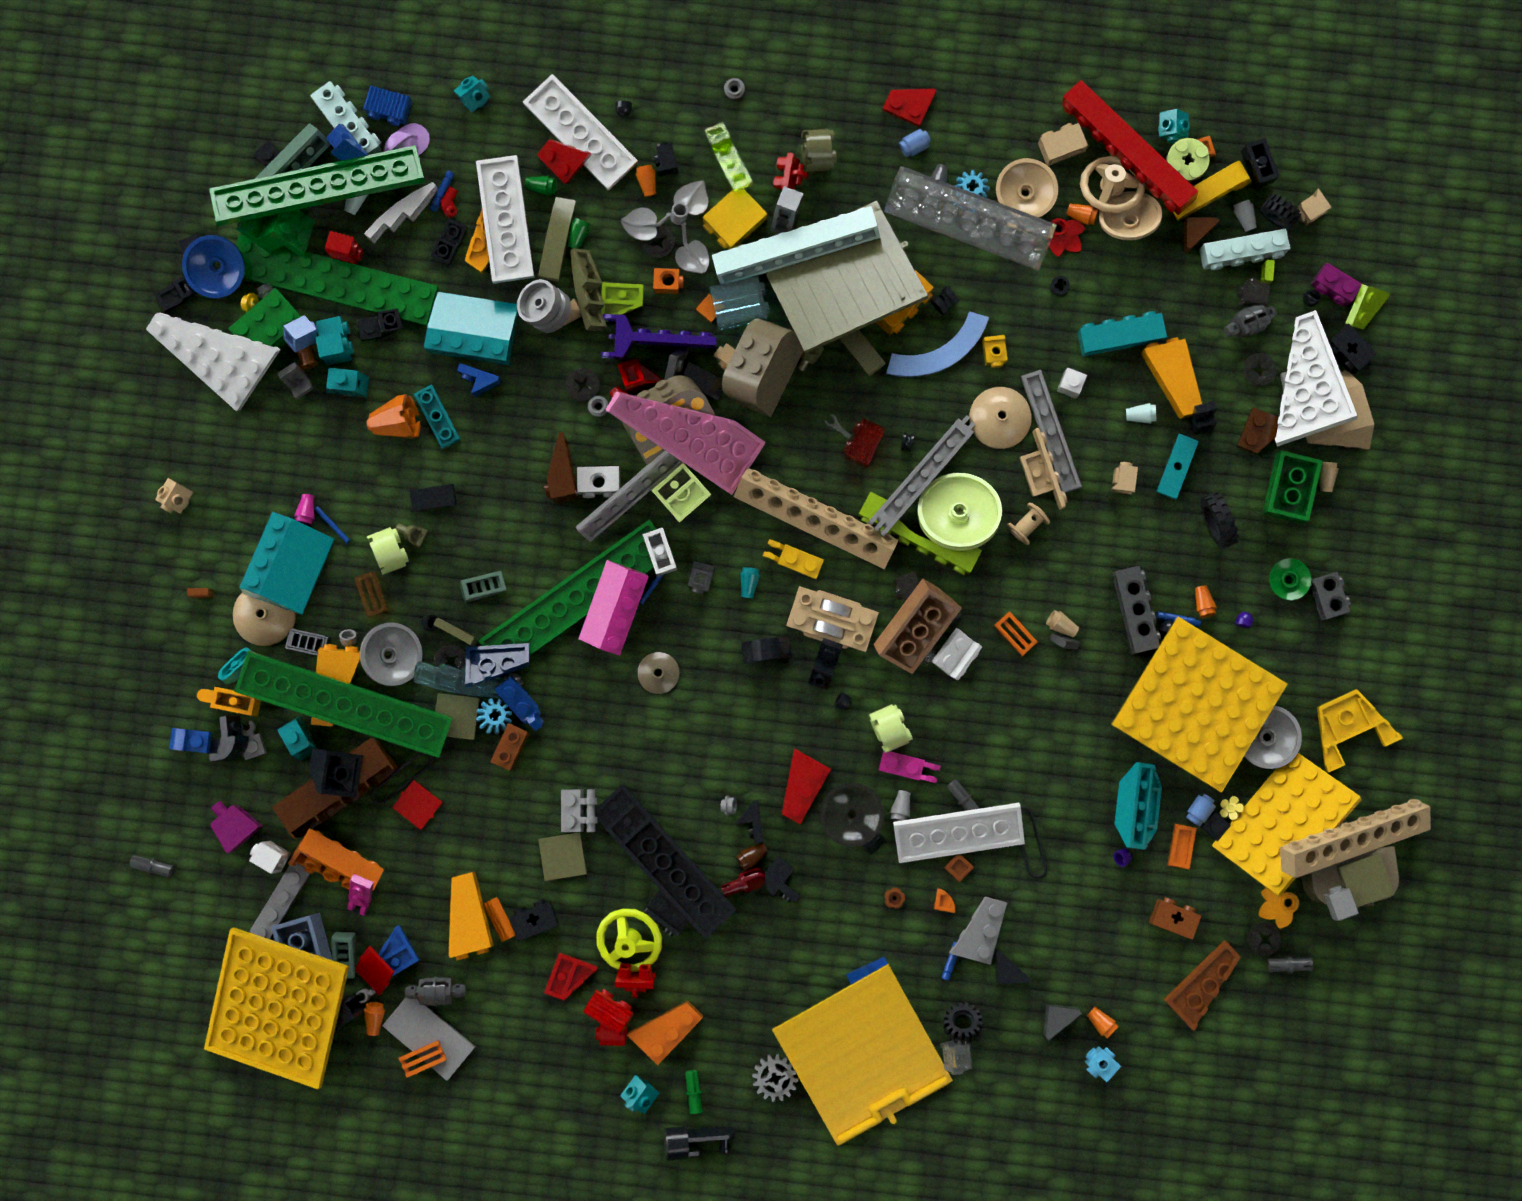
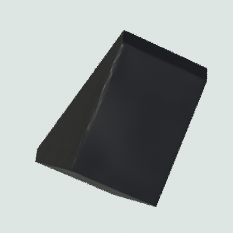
M999 949L995 951L996 982L998 984L1029 983L1031 981Z

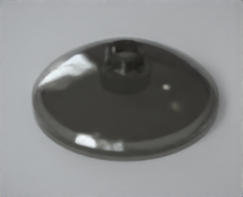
M844 783L833 788L826 795L821 805L820 819L823 829L832 840L844 846L855 847L870 842L879 833L884 820V809L878 795L869 787L860 783ZM850 810L855 811L856 815L854 818L848 817L847 814Z

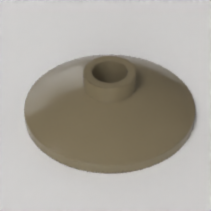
M651 653L639 664V682L644 689L651 693H666L673 689L679 680V666L675 659L666 653ZM656 669H661L662 675L657 677L655 676L654 671Z

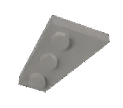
M985 896L971 917L972 920L969 925L962 931L959 936L960 939L951 948L949 953L991 964L1007 903Z

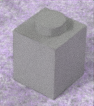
M1339 885L1330 888L1329 893L1324 894L1333 920L1339 921L1359 914L1349 888H1342Z

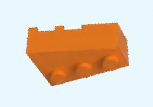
M686 1001L638 1028L629 1031L627 1036L658 1065L703 1018V1015L689 1001Z

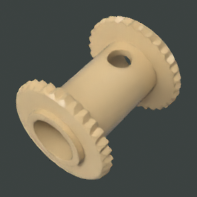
M1033 503L1027 504L1030 511L1015 526L1011 523L1007 524L1014 537L1025 545L1030 544L1027 537L1042 522L1047 525L1050 523L1047 515Z

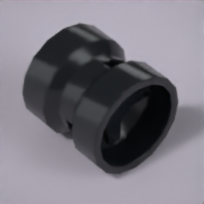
M945 286L941 290V294L934 296L930 302L944 316L951 306L959 303V299L949 287Z

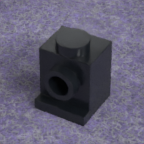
M663 142L655 146L657 154L653 156L658 176L663 177L679 173L672 143L667 144Z

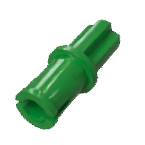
M688 1070L685 1073L687 1083L685 1094L688 1095L689 1114H699L703 1110L700 1095L702 1090H700L698 1071Z

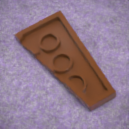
M1223 941L1163 1000L1191 1030L1195 1031L1198 1021L1202 1015H1205L1209 1009L1207 1007L1214 997L1216 998L1220 991V986L1224 980H1227L1241 957L1226 941Z

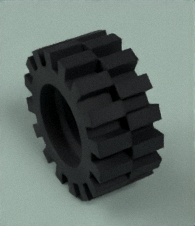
M1270 194L1260 208V213H1262L1263 217H1266L1268 222L1271 221L1272 225H1277L1278 228L1281 229L1282 227V229L1288 231L1293 228L1301 216L1300 210L1297 209L1296 205H1292L1291 201L1288 202L1286 198H1281L1280 195L1276 196L1275 194Z
M961 1002L957 1003V1007L954 1004L951 1005V1010L948 1008L944 1015L943 1029L945 1035L948 1034L950 1041L954 1038V1043L956 1044L958 1040L961 1041V1045H965V1041L971 1044L972 1039L976 1041L978 1036L981 1035L983 1018L980 1015L979 1009L975 1011V1006L968 1007L969 1003L966 1002L965 1006H962ZM959 1018H966L970 1020L971 1026L967 1029H960L956 1027L955 1021Z

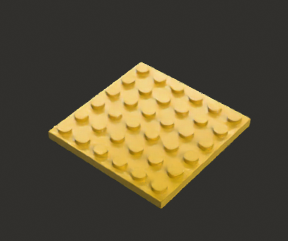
M1177 617L1111 725L1217 791L1223 792L1286 688L1287 683L1187 621Z
M235 927L230 929L204 1050L312 1088L320 1089L325 1076L349 966Z

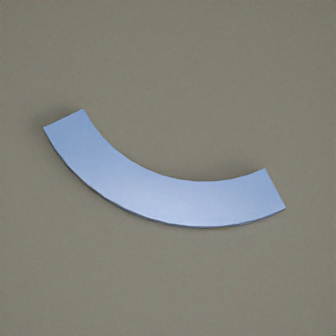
M969 312L964 325L954 338L932 352L920 355L892 353L886 374L898 377L931 375L949 368L966 356L975 346L986 327L989 317Z

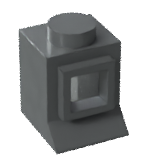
M694 561L688 582V587L692 588L691 592L703 595L704 592H709L715 570L714 566Z

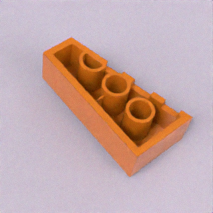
M310 828L288 862L293 867L296 864L304 866V871L310 874L318 872L329 882H342V887L348 890L353 874L374 882V890L384 871L378 863L364 859L358 852L350 851L344 848L340 842L330 840L324 837L320 831Z

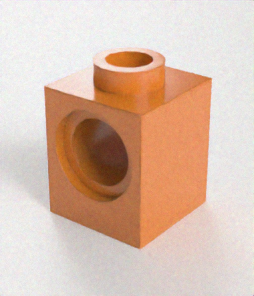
M654 268V293L679 294V288H683L684 276H680L679 269ZM671 277L674 279V283L667 286L663 283L664 279Z

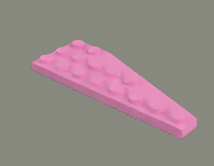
M616 392L605 409L731 495L739 485L746 469L750 468L766 443L734 420L625 393Z

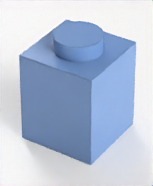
M304 315L283 326V339L296 353L316 343L315 337H317L318 330L314 322H310Z

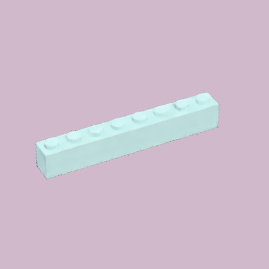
M872 206L847 214H841L831 219L821 220L808 226H802L792 231L782 232L756 242L740 245L730 250L720 251L717 254H713L712 258L721 286L881 237Z

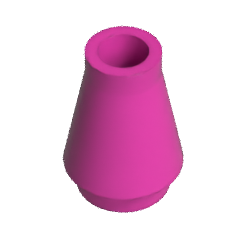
M302 494L294 515L296 521L306 526H311L312 522L315 521L314 496L310 494Z

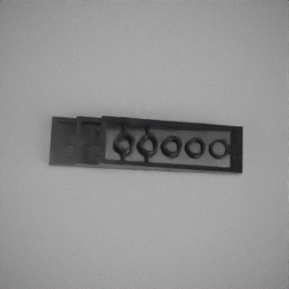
M624 784L618 787L595 809V817H597L598 821L704 939L736 911V908Z

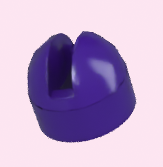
M1241 612L1236 618L1235 625L1252 628V615L1248 612Z
M1126 848L1119 849L1113 855L1115 862L1120 867H1125L1132 861L1133 855H1130L1129 850Z

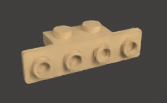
M1036 428L1032 433L1039 451L1021 456L1019 459L1032 497L1053 491L1058 508L1061 510L1066 507L1067 497L1065 492L1060 490L1058 483H1061L1058 472L1053 470V456L1050 451L1047 452L1046 436L1044 432H1040V429Z

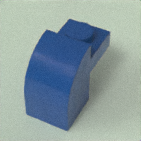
M172 728L169 749L209 753L212 732Z

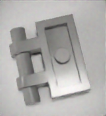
M584 789L561 790V832H584V824H587V832H595V824L597 823V817H595V804H597L595 789H587V798H584ZM584 804H587V817H584Z

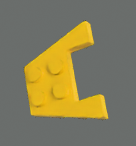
M1357 689L1317 707L1326 773L1345 765L1336 746L1338 743L1373 727L1383 747L1403 739Z

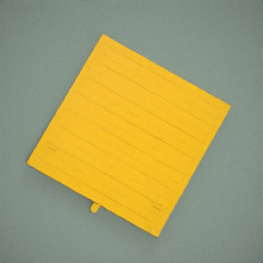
M889 964L772 1029L837 1146L876 1126L887 1117L891 1124H895L897 1120L894 1113L906 1106L913 1105L953 1081Z

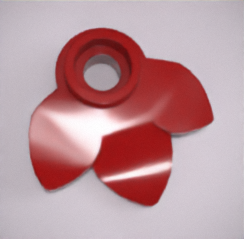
M1061 218L1053 219L1048 225V232L1050 234L1048 245L1051 252L1057 257L1062 254L1064 249L1069 252H1079L1081 250V241L1078 235L1085 230L1083 224L1074 219L1069 221ZM1060 226L1062 231L1056 232L1054 228Z

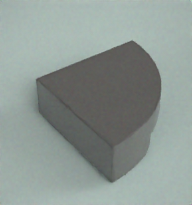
M1052 633L1050 637L1052 642L1066 649H1078L1080 644L1079 641L1058 633Z

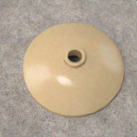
M1024 158L1011 162L1001 171L996 183V197L1001 208L1010 216L1020 220H1035L1044 216L1052 209L1058 196V182L1055 174L1046 164L1036 159ZM1022 191H1028L1029 195L1023 196Z
M1136 191L1122 192L1120 195L1112 196L1107 204L1118 205L1126 203L1133 198ZM1144 194L1140 202L1127 211L1118 213L1099 211V222L1102 229L1110 236L1121 240H1138L1147 237L1159 227L1162 221L1160 204L1148 194Z
M993 387L985 390L974 400L969 412V424L972 421L975 423L972 428L974 436L984 445L995 449H1006L1015 446L1024 439L1031 426L1032 415L1028 402L1020 393L1007 387ZM1003 412L1006 417L1001 419L998 417V413Z
M243 593L240 594L233 608V622L237 632L246 641L259 646H270L284 640L291 628L293 629L296 621V613L244 595ZM260 610L264 611V615L262 617L258 616V612Z

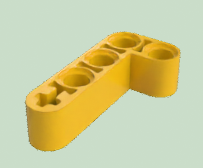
M1241 161L1234 162L1196 184L1194 187L1198 190L1197 199L1181 214L1177 215L1173 212L1177 221L1186 218L1232 190L1237 191L1251 183V179Z

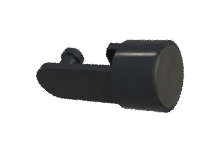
M686 1126L665 1128V1158L667 1161L686 1160L688 1156H699V1144L688 1142L721 1140L719 1152L728 1154L731 1151L729 1139L735 1137V1129L732 1127L687 1129Z

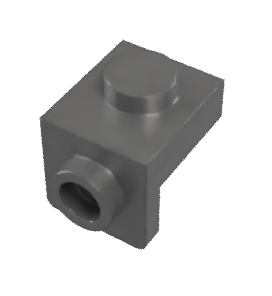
M295 362L278 372L279 378L291 389L296 399L313 390L308 374Z

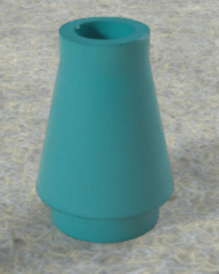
M743 567L742 572H740L741 597H754V592L760 578L759 569Z

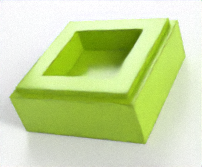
M1267 260L1262 265L1261 285L1269 286L1273 282L1275 260Z

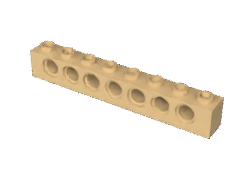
M746 469L734 494V498L885 569L898 543V539L886 533L883 537L881 531H876L873 526L864 524L850 515H845L834 507L824 505L815 498L801 494L796 489L789 488L775 479H770L756 470Z
M1411 799L1407 803L1394 805L1390 809L1377 811L1373 815L1360 817L1358 820L1350 823H1343L1335 829H1326L1324 832L1308 835L1299 841H1291L1289 844L1280 847L1281 871L1297 878L1431 830L1430 806L1422 803L1420 800Z

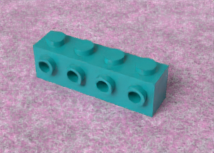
M1155 311L1146 312L1142 317L1135 318V315L1123 317V320L1116 322L1115 319H1108L1100 325L1087 323L1082 325V328L1077 332L1082 357L1162 342L1167 338L1162 313L1156 314Z

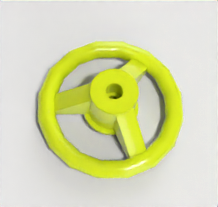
M620 909L611 912L601 921L596 932V945L601 957L611 967L618 970L622 963L617 961L619 958H629L634 953L651 952L650 956L643 962L630 964L631 971L638 972L640 965H652L658 959L662 950V935L658 925L647 914L636 909ZM626 917H635L643 921L651 929L654 942L642 940L637 930L629 928ZM617 919V941L615 949L609 954L605 946V932L608 926Z

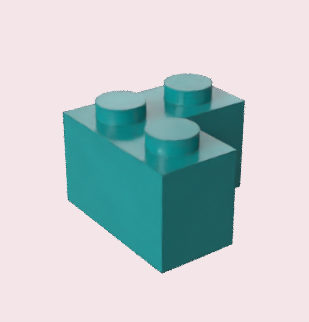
M341 316L316 321L318 336L315 339L319 358L327 365L351 361V354H354L352 342L348 341L347 334H350L348 322H344Z

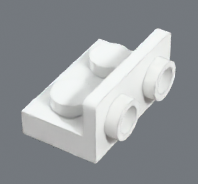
M956 628L931 662L948 676L959 680L965 674L971 662L978 656L982 646Z

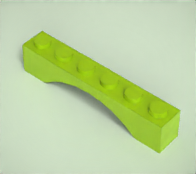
M870 492L858 514L861 517L860 521L868 524L869 520L887 500ZM900 520L887 532V534L897 536L898 541L904 545L912 544L916 546V551L926 556L929 553L935 556L934 560L942 565L948 563L954 566L953 570L961 575L971 573L982 552L979 548L958 551L941 547L931 540L918 536ZM882 525L879 531H882L885 527Z

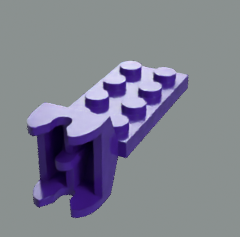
M603 314L605 321L616 322V334H609L608 339H615V352H601L600 356L602 358L625 360L634 344L717 349L718 340L717 337H713V333L700 332V336H694L689 331H679V335L672 334L670 330H658V333H651L650 329H637V332H633L626 315Z

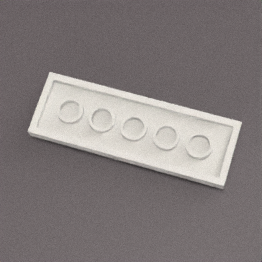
M553 74L523 101V104L562 144L570 145L592 154L583 166L608 191L638 163V160Z
M514 155L476 161L492 282L495 284L534 278L518 157Z
M1019 803L893 822L899 863L1025 844L1021 806Z

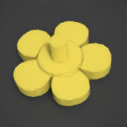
M1235 796L1231 797L1229 801L1224 799L1220 803L1223 808L1220 811V815L1223 818L1229 816L1231 820H1237L1239 817L1238 813L1244 811V806L1239 803V799Z

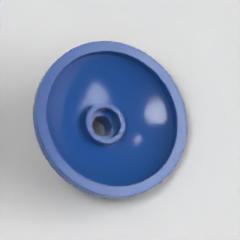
M206 235L194 240L187 247L182 259V270L187 283L194 291L205 297L221 298L230 295L241 285L245 275V262L241 251L229 239L218 235ZM216 261L220 263V269L215 267Z

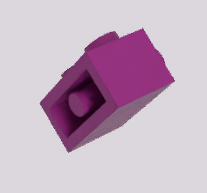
M1326 263L1319 270L1310 286L1319 293L1333 299L1335 303L1346 307L1354 300L1362 283L1331 264Z

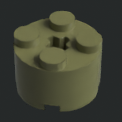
M829 129L803 130L801 139H805V143L801 145L802 163L804 168H806L805 172L831 171L837 160L836 150H832L834 131Z

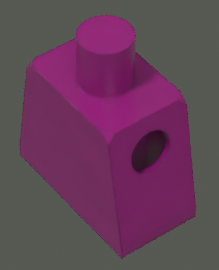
M218 801L211 807V810L218 818L210 826L227 854L233 853L263 827L261 823L239 805H232L227 809L221 801Z

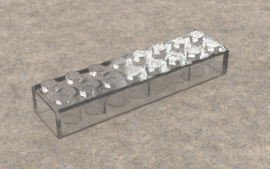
M900 166L894 179L884 212L1036 270L1040 269L1057 224Z

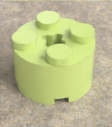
M1193 138L1178 140L1170 148L1166 157V161L1189 183L1202 177L1210 160L1208 148L1202 142ZM1189 157L1191 162L1189 165H1185V160L1182 159Z
M389 527L367 536L368 541L373 540V542H370V546L379 567H384L381 570L382 575L405 567L406 562H409L405 549H400L398 543L401 541L396 528L391 529Z
M891 704L868 714L878 741L883 743L881 747L885 753L906 745L913 739L909 729L906 728L904 723L902 724V721H905L901 710L896 705L893 706Z

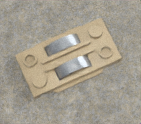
M799 586L786 627L802 631L804 636L819 641L826 638L843 644V649L850 647L866 652L879 612L861 607V604L821 590L816 592Z

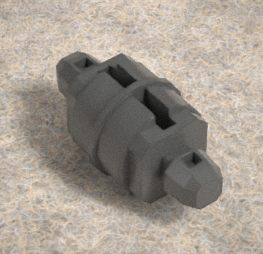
M1263 305L1244 308L1230 319V324L1225 326L1224 332L1226 336L1236 335L1238 338L1257 335L1267 328V325L1271 323V319L1276 316L1277 312L1274 307L1265 308Z
M434 976V978L419 979V986H407L405 988V996L408 999L419 998L420 1005L452 1004L453 996L455 998L466 996V985H453L452 978Z

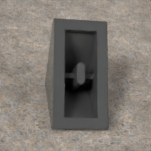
M1046 1004L1043 1035L1050 1040L1082 1014L1081 1011L1074 1007Z

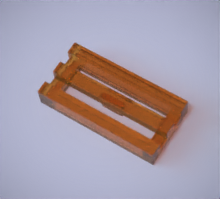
M372 571L355 577L354 579L367 617L369 618L388 611L376 572ZM369 577H372L381 608H378ZM363 579H364V581H365V584H366V587H367V590H368V593H369V596H370V599H371V602H372V605H373V608H374L373 611L370 610V607H369V604H368V601H367V598H366V595H365V592H364V589H363V586H362V583H361V580H363Z

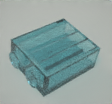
M758 276L710 287L718 331L745 326L757 318L767 321V314H770L768 302H764L765 286L763 282H759Z

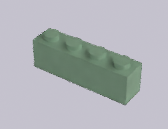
M309 123L255 179L308 168L331 144L317 128Z

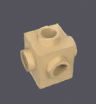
M168 478L165 484L158 490L155 500L162 504L160 508L172 513L174 510L181 514L182 510L187 507L193 492Z

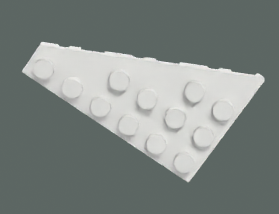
M1316 310L1298 316L1295 319L1291 353L1289 354L1285 388L1282 395L1280 417L1275 438L1277 446L1358 419Z
M164 313L155 314L146 328L150 334L235 411L242 409L280 351L278 347L264 345L259 341L254 342L249 338L235 334L230 335L221 330L211 329L198 323L186 322L181 318H173Z

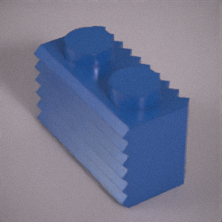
M370 86L363 109L368 114V117L373 120L379 121L382 118L394 126H399V124L406 125L412 100L408 95Z

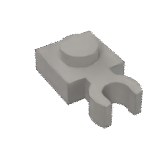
M249 721L250 728L247 731L244 729L243 724H241L242 734L249 736L248 746L243 754L245 760L267 754L261 733H254L256 729L254 721Z

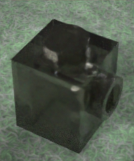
M1255 278L1245 280L1237 289L1236 298H1239L1238 305L1248 307L1254 305L1266 306L1271 284L1261 283V280Z
M914 571L894 579L896 586L894 593L898 601L902 600L904 604L919 584Z

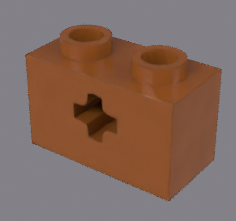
M508 723L490 762L513 771L530 732Z
M1166 897L1163 901L1157 899L1149 923L1193 940L1201 915L1196 914L1197 909L1184 905V908L1176 906L1177 901ZM1172 914H1177L1178 916H1180L1179 921H1174V919L1171 918Z

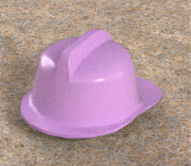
M407 124L388 138L385 142L384 152L416 145L419 156L429 145V134L419 124Z

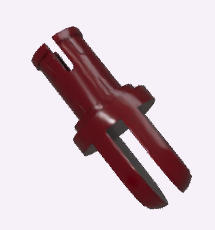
M753 868L739 873L738 879L720 886L726 898L741 891L747 894L762 887L766 883V875L762 869Z

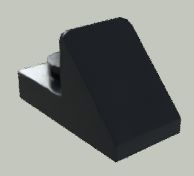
M754 800L735 824L752 822L753 826H749L750 839H754L755 843H762L763 835L759 800Z

